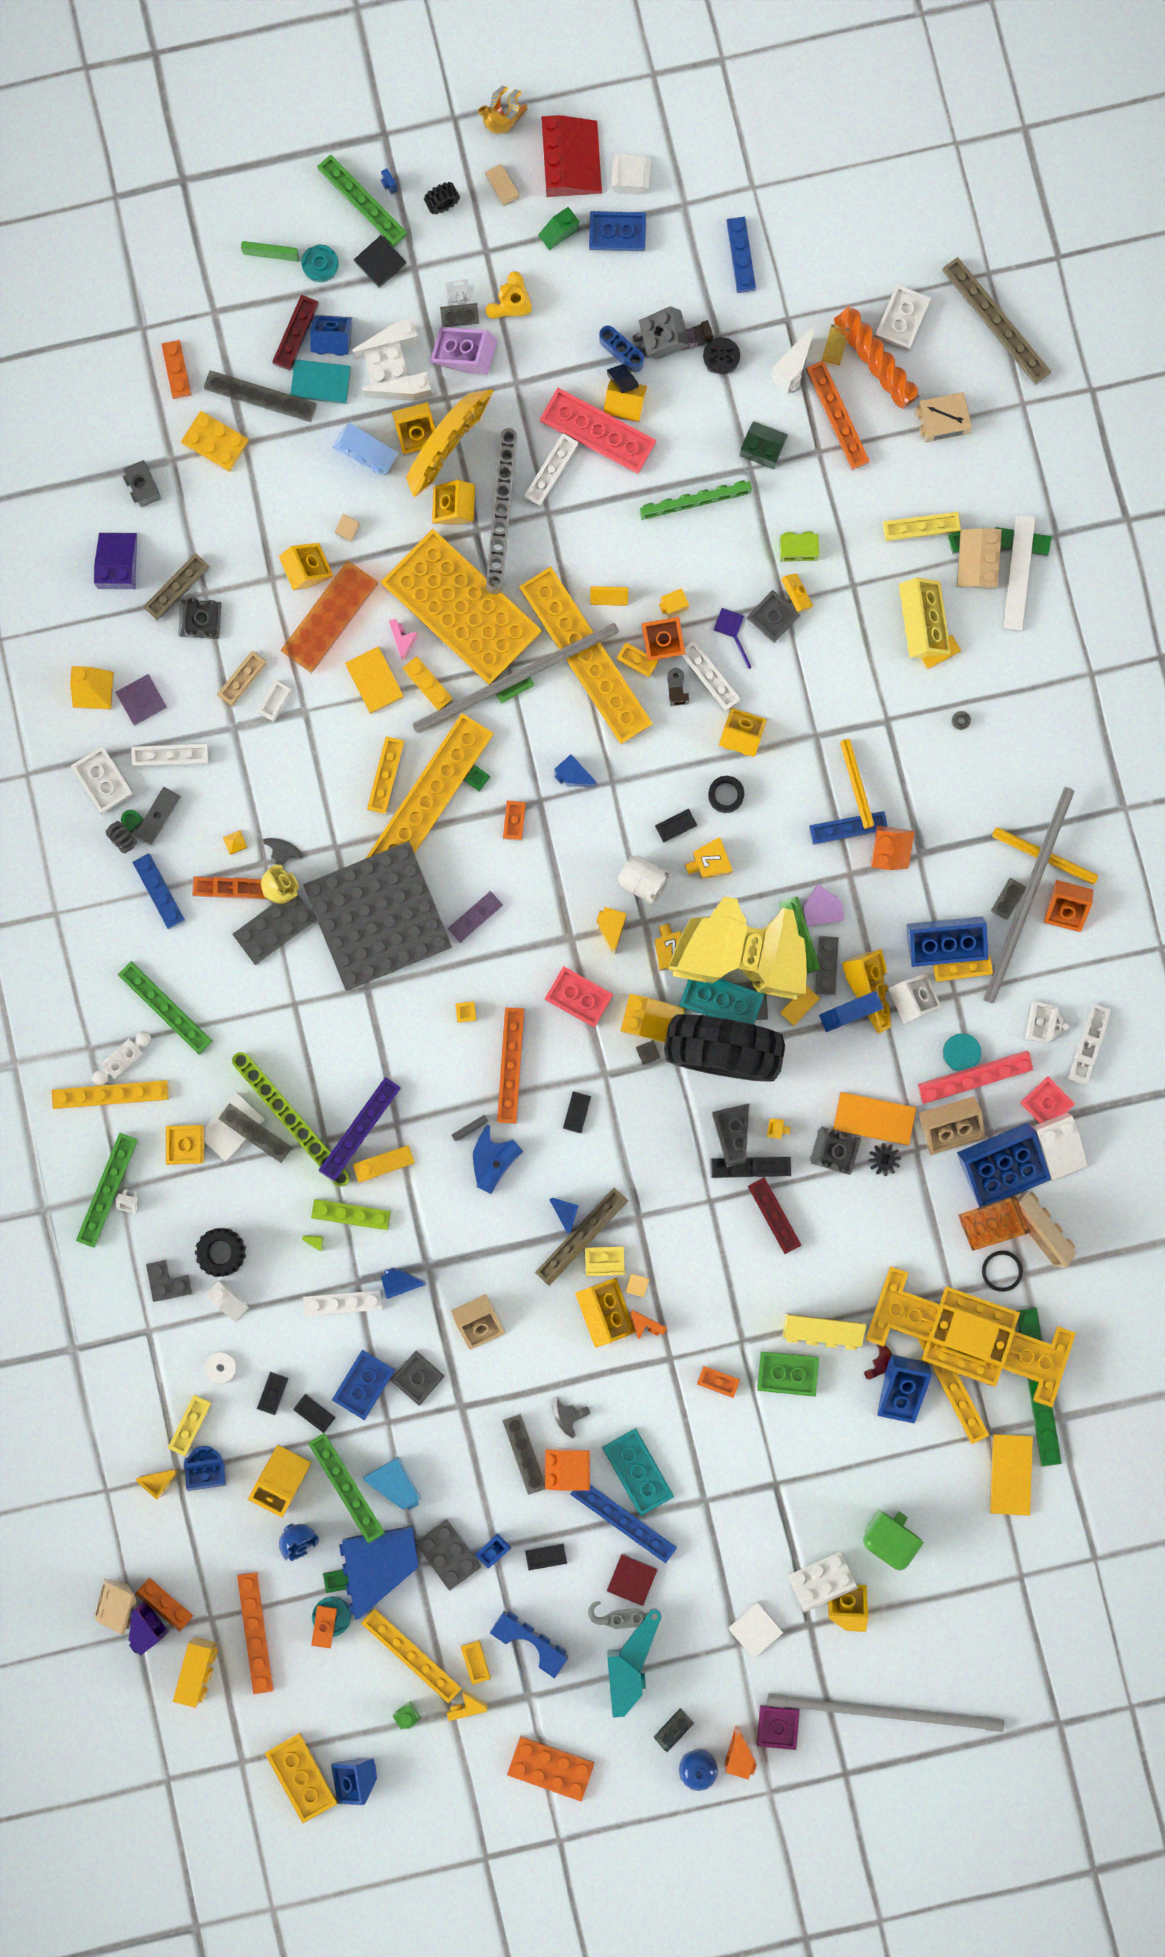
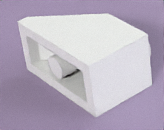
M218 1281L205 1294L219 1310L235 1322L249 1308L223 1281Z

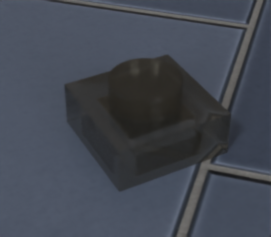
M654 1040L636 1047L642 1065L661 1058Z

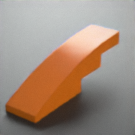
M193 877L192 896L267 899L263 895L261 879Z

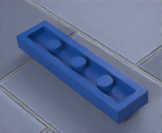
M745 216L727 219L726 223L737 293L755 291L756 285Z
M885 811L871 813L874 826L869 829L863 827L861 816L810 825L812 844L816 845L873 834L876 832L877 825L888 827Z
M150 853L133 861L132 863L167 929L185 921Z

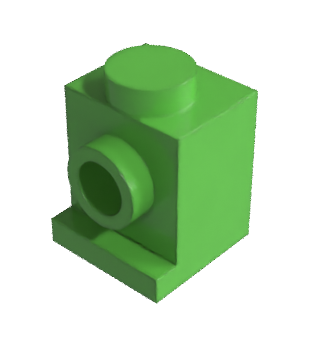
M411 1701L396 1710L392 1716L401 1730L403 1728H411L421 1719L420 1714Z

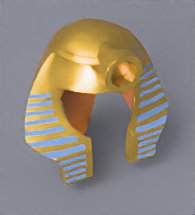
M503 85L493 92L490 107L484 105L478 109L479 115L483 116L485 127L490 132L496 135L508 132L523 113L527 111V104L520 107L517 102L518 97L522 94L520 90L515 89L508 95L509 110L507 114H504L501 108V96L508 90V87Z

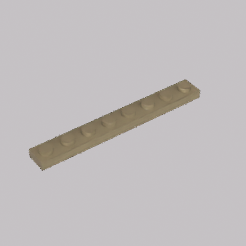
M957 257L943 267L942 271L1032 382L1037 385L1050 375L1051 370L962 261Z

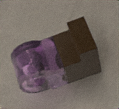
M708 320L701 322L700 325L686 329L690 346L681 350L695 348L713 340V333Z

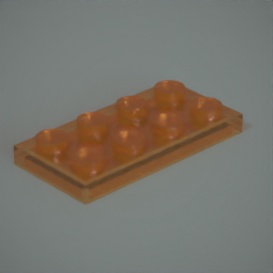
M1016 1195L958 1215L972 1251L1030 1233Z

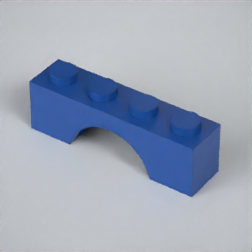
M503 1611L491 1628L490 1634L504 1644L516 1639H524L531 1642L539 1653L538 1667L555 1679L568 1660L567 1651L560 1645L555 1647L551 1644V1639L546 1635L535 1633V1628L527 1622L523 1624L518 1621L519 1617L513 1612L508 1611L507 1613Z

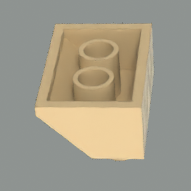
M978 528L960 531L957 587L995 589L998 587L1002 529Z
M974 1096L919 1113L922 1131L930 1155L986 1138L982 1111Z

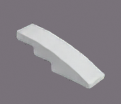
M1096 1004L1091 1005L1071 1066L1069 1080L1084 1085L1088 1084L1092 1067L1096 1062L1099 1047L1103 1041L1111 1012L1110 1009Z

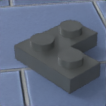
M166 1260L146 1264L153 1302L192 1294L189 1275L170 1279Z

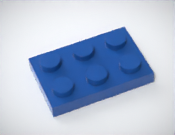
M590 211L589 250L645 251L646 212Z
M362 1349L332 1401L365 1421L396 1369Z

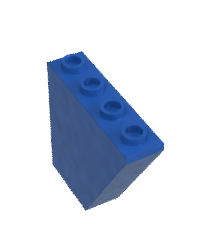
M412 1526L386 1530L384 1535L370 1544L367 1543L363 1535L342 1539L343 1544H339L340 1554L345 1556L346 1562L342 1564L344 1576L348 1575L349 1583H346L347 1596L351 1595L352 1603H349L350 1615H354L355 1620L360 1619L419 1567Z

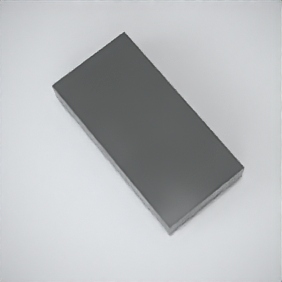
M483 1115L451 1136L454 1141H459L488 1123V1119Z

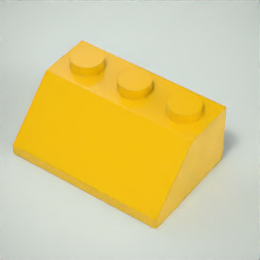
M617 1278L575 1292L595 1348L636 1333Z

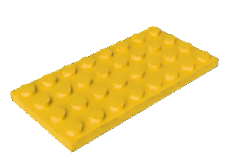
M434 529L381 581V584L488 685L492 684L542 633V630L503 593L490 594L486 589V578Z

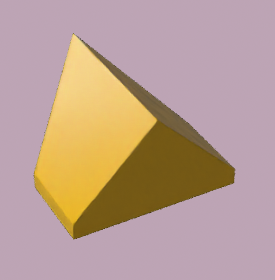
M178 1468L139 1476L136 1478V1481L155 1499H158L164 1495L178 1473Z

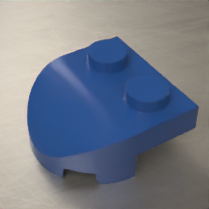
M197 1447L192 1450L188 1458H185L184 1469L187 1491L226 1486L225 1463L221 1455L212 1447Z

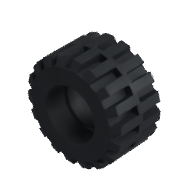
M215 1228L209 1230L196 1243V1262L199 1263L201 1270L214 1277L229 1276L237 1272L239 1267L243 1265L244 1258H246L244 1240L239 1237L237 1232H233L231 1229ZM217 1241H225L231 1248V1257L224 1264L215 1263L210 1255V1249Z

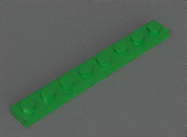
M1037 1308L1016 1310L1020 1312L1018 1318L1020 1333L1042 1341ZM1027 1378L1041 1466L1062 1464L1053 1407L1051 1408L1033 1401L1038 1382Z

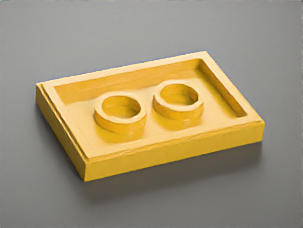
M379 646L345 662L370 714L404 698Z

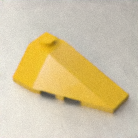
M882 949L860 954L843 961V971L847 982L857 998L874 991L878 993L884 1009L868 1015L876 1032L881 1033L891 1027L890 1005L886 1002L888 985H885L884 981L887 967Z

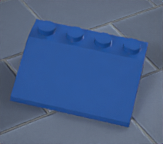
M1028 1122L957 1152L962 1169L980 1210L1051 1180L1036 1132Z

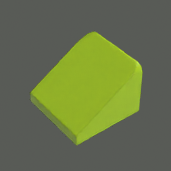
M323 1236L302 1237L303 1241L317 1250L323 1251Z

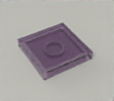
M149 674L115 692L134 726L168 708Z

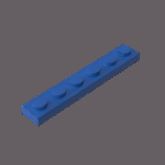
M591 1484L590 1490L572 1491L570 1493L575 1499L665 1564L677 1549V1546Z

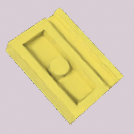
M624 1246L585 1248L586 1276L625 1275Z

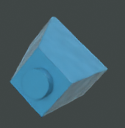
M399 1457L363 1477L367 1484L402 1510L405 1508L411 1510L419 1505L417 1501L421 1497Z

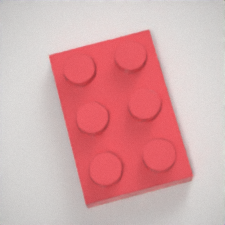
M563 966L544 1000L595 1028L613 994Z

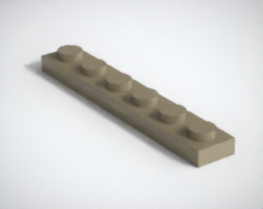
M613 1188L535 1273L550 1286L623 1208L628 1200L617 1189Z

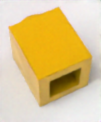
M682 588L661 596L659 608L662 614L666 613L667 618L689 609V603Z

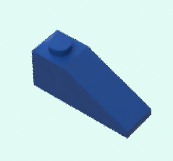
M874 991L821 1013L819 1017L825 1031L829 1032L882 1010L884 1007L877 991Z

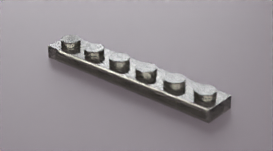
M209 370L204 389L307 422H312L317 407L315 402Z

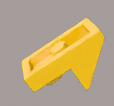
M463 1689L462 1694L465 1705L462 1706V1703L450 1706L451 1709H448L447 1717L448 1721L487 1712L488 1706L485 1702Z

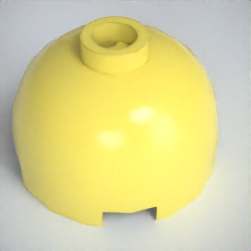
M276 864L264 873L261 879V888L265 898L274 903L283 904L298 895L299 884L291 872L288 874L282 869V865Z

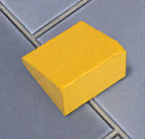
M631 1273L625 1292L644 1297L649 1279Z

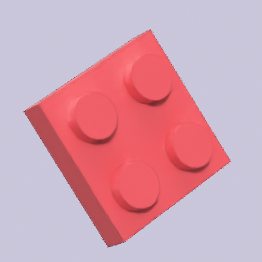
M1049 1076L1020 1102L1039 1124L1067 1113L1075 1105Z

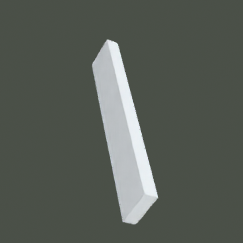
M1015 516L1003 629L1023 630L1035 517Z

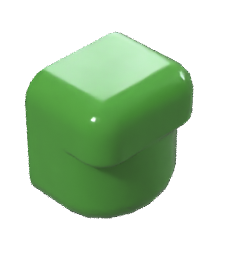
M877 1509L867 1524L863 1544L867 1550L892 1568L904 1570L909 1566L924 1542L903 1526L908 1519L906 1515L899 1511L894 1518H891L882 1510Z

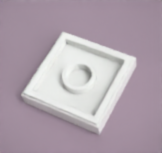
M758 1602L728 1627L729 1631L753 1659L783 1634V1631Z

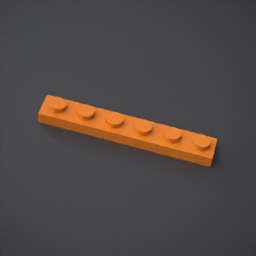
M824 360L806 367V372L851 470L868 464L869 458Z
M505 1007L497 1123L517 1124L524 1008Z
M258 1572L239 1574L237 1579L253 1694L272 1692L274 1688Z

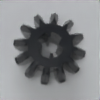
M882 1143L881 1150L877 1145L874 1146L877 1153L869 1152L871 1156H874V1159H868V1162L875 1163L870 1169L873 1170L878 1167L877 1175L881 1173L882 1169L884 1176L888 1175V1170L894 1174L895 1170L892 1166L900 1167L898 1163H895V1160H901V1157L894 1156L899 1151L896 1149L891 1152L893 1148L891 1144L887 1150L885 1143ZM882 1154L889 1157L887 1165L880 1162Z

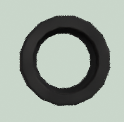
M728 775L720 776L710 785L708 792L709 802L718 812L731 813L742 804L745 795L744 787L735 777ZM721 784H731L737 790V799L731 805H722L715 798V791Z

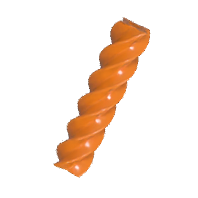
M849 305L843 312L834 317L836 328L845 335L849 345L857 350L859 358L868 364L870 372L879 379L883 389L891 394L893 402L898 407L905 409L920 397L917 386L913 382L907 381L904 369L895 366L894 356L884 351L883 342L879 338L873 337L870 325L861 322V314L858 310L850 308Z

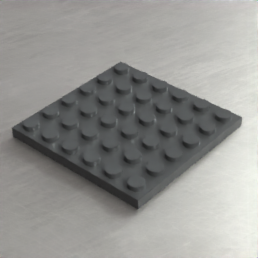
M410 841L303 884L346 991L453 948Z

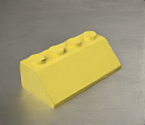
M916 577L900 583L902 614L904 616L909 656L922 659L949 655L948 630L940 581ZM945 638L946 650L929 648V646Z
M785 1314L783 1338H787V1342L798 1343L799 1340H805L807 1345L818 1346V1342L826 1343L825 1347L837 1348V1344L845 1345V1349L857 1350V1347H862L866 1324Z

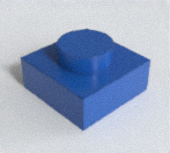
M388 168L382 170V179L380 181L384 189H388L391 194L397 192L396 182Z

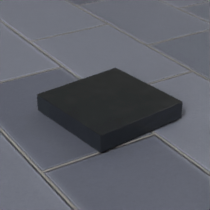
M382 235L353 259L378 288L407 264L403 257Z

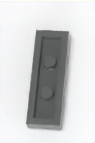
M819 936L818 963L820 970H817L815 994L835 995L839 937Z

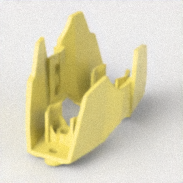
M723 897L710 917L689 919L668 967L669 970L673 971L674 977L712 984L728 972L738 969L748 977L750 982L753 983V987L759 993L798 1000L799 995L806 994L804 938L798 935L794 910L781 908L778 915L768 924V927L756 929L746 925V918L740 910L738 900L730 897Z

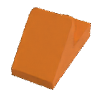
M631 1310L630 1314L638 1340L646 1326L649 1327L648 1332L656 1336L659 1333L664 1335L667 1327Z

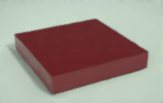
M621 1554L607 1592L643 1606L658 1568Z

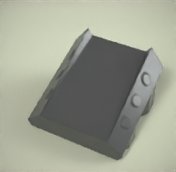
M197 598L181 600L179 637L219 639L221 602H216L215 600L199 601Z
M821 1127L817 1131V1138L812 1155L810 1156L811 1164L851 1175L861 1138L834 1129Z

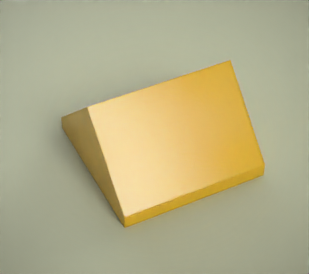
M610 379L603 412L612 417L640 422L647 385L638 384V388L621 393Z

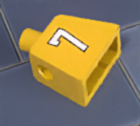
M720 837L695 850L692 854L694 861L685 864L688 875L699 871L701 879L728 875L733 872Z
M669 923L659 926L662 937L655 939L659 972L668 969L682 934L681 931L672 933Z

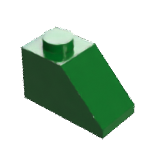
M568 206L553 216L538 236L548 250H551L579 230V220Z

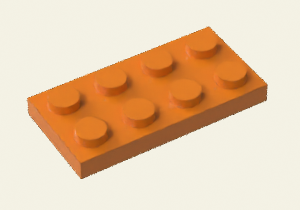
M520 1736L507 1775L582 1802L595 1762Z

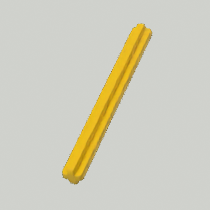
M998 827L992 833L993 838L1035 858L1038 857L1040 847ZM1051 853L1048 864L1092 885L1098 880L1097 874Z

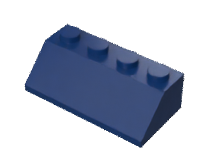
M983 916L906 924L907 943L912 967L989 960L987 922Z

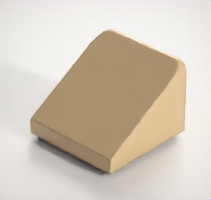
M343 514L335 533L351 542L360 528V523Z

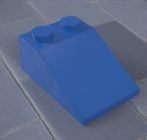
M891 1354L885 1372L877 1416L915 1424L932 1377L929 1363Z

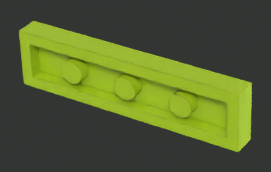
M314 1199L311 1218L388 1230L391 1211Z

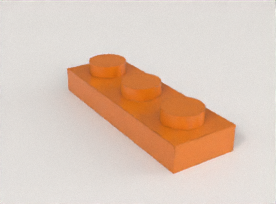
M180 340L161 343L172 398L192 396Z
M150 1578L135 1593L179 1632L194 1616Z

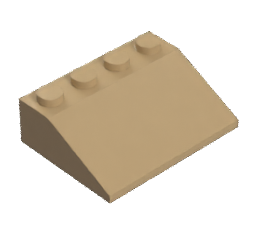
M1024 1191L1007 1205L1054 1267L1066 1268L1076 1255L1074 1251L1075 1245L1069 1238H1064L1061 1234L1063 1230L1057 1223L1053 1224L1047 1209L1039 1206L1037 1196L1033 1192Z

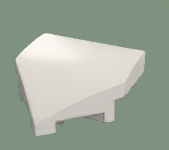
M1037 1001L1031 1002L1025 1039L1046 1043L1070 1028L1067 1022H1064L1057 1007Z

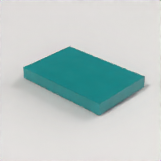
M295 359L290 397L347 404L351 366Z

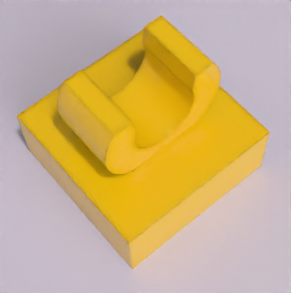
M769 1118L766 1137L781 1139L782 1134H790L791 1127L783 1126L784 1120Z

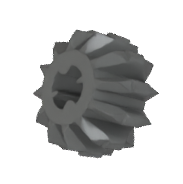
M120 821L112 823L105 830L106 836L124 854L131 851L137 844L136 838Z

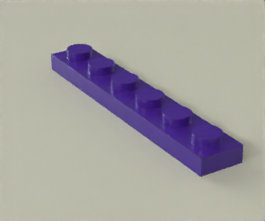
M386 1077L383 1079L318 1172L335 1182L401 1087Z

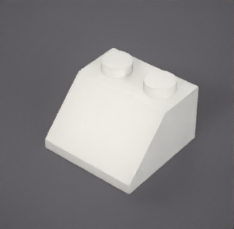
M927 973L888 988L903 1024L942 1008Z

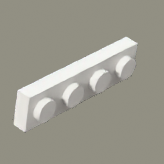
M562 433L526 491L525 499L541 507L577 449L578 441Z
M692 641L684 647L686 655H681V657L726 712L741 700L697 643Z
M208 744L131 747L133 767L209 764Z
M381 1290L303 1297L305 1316L383 1310Z

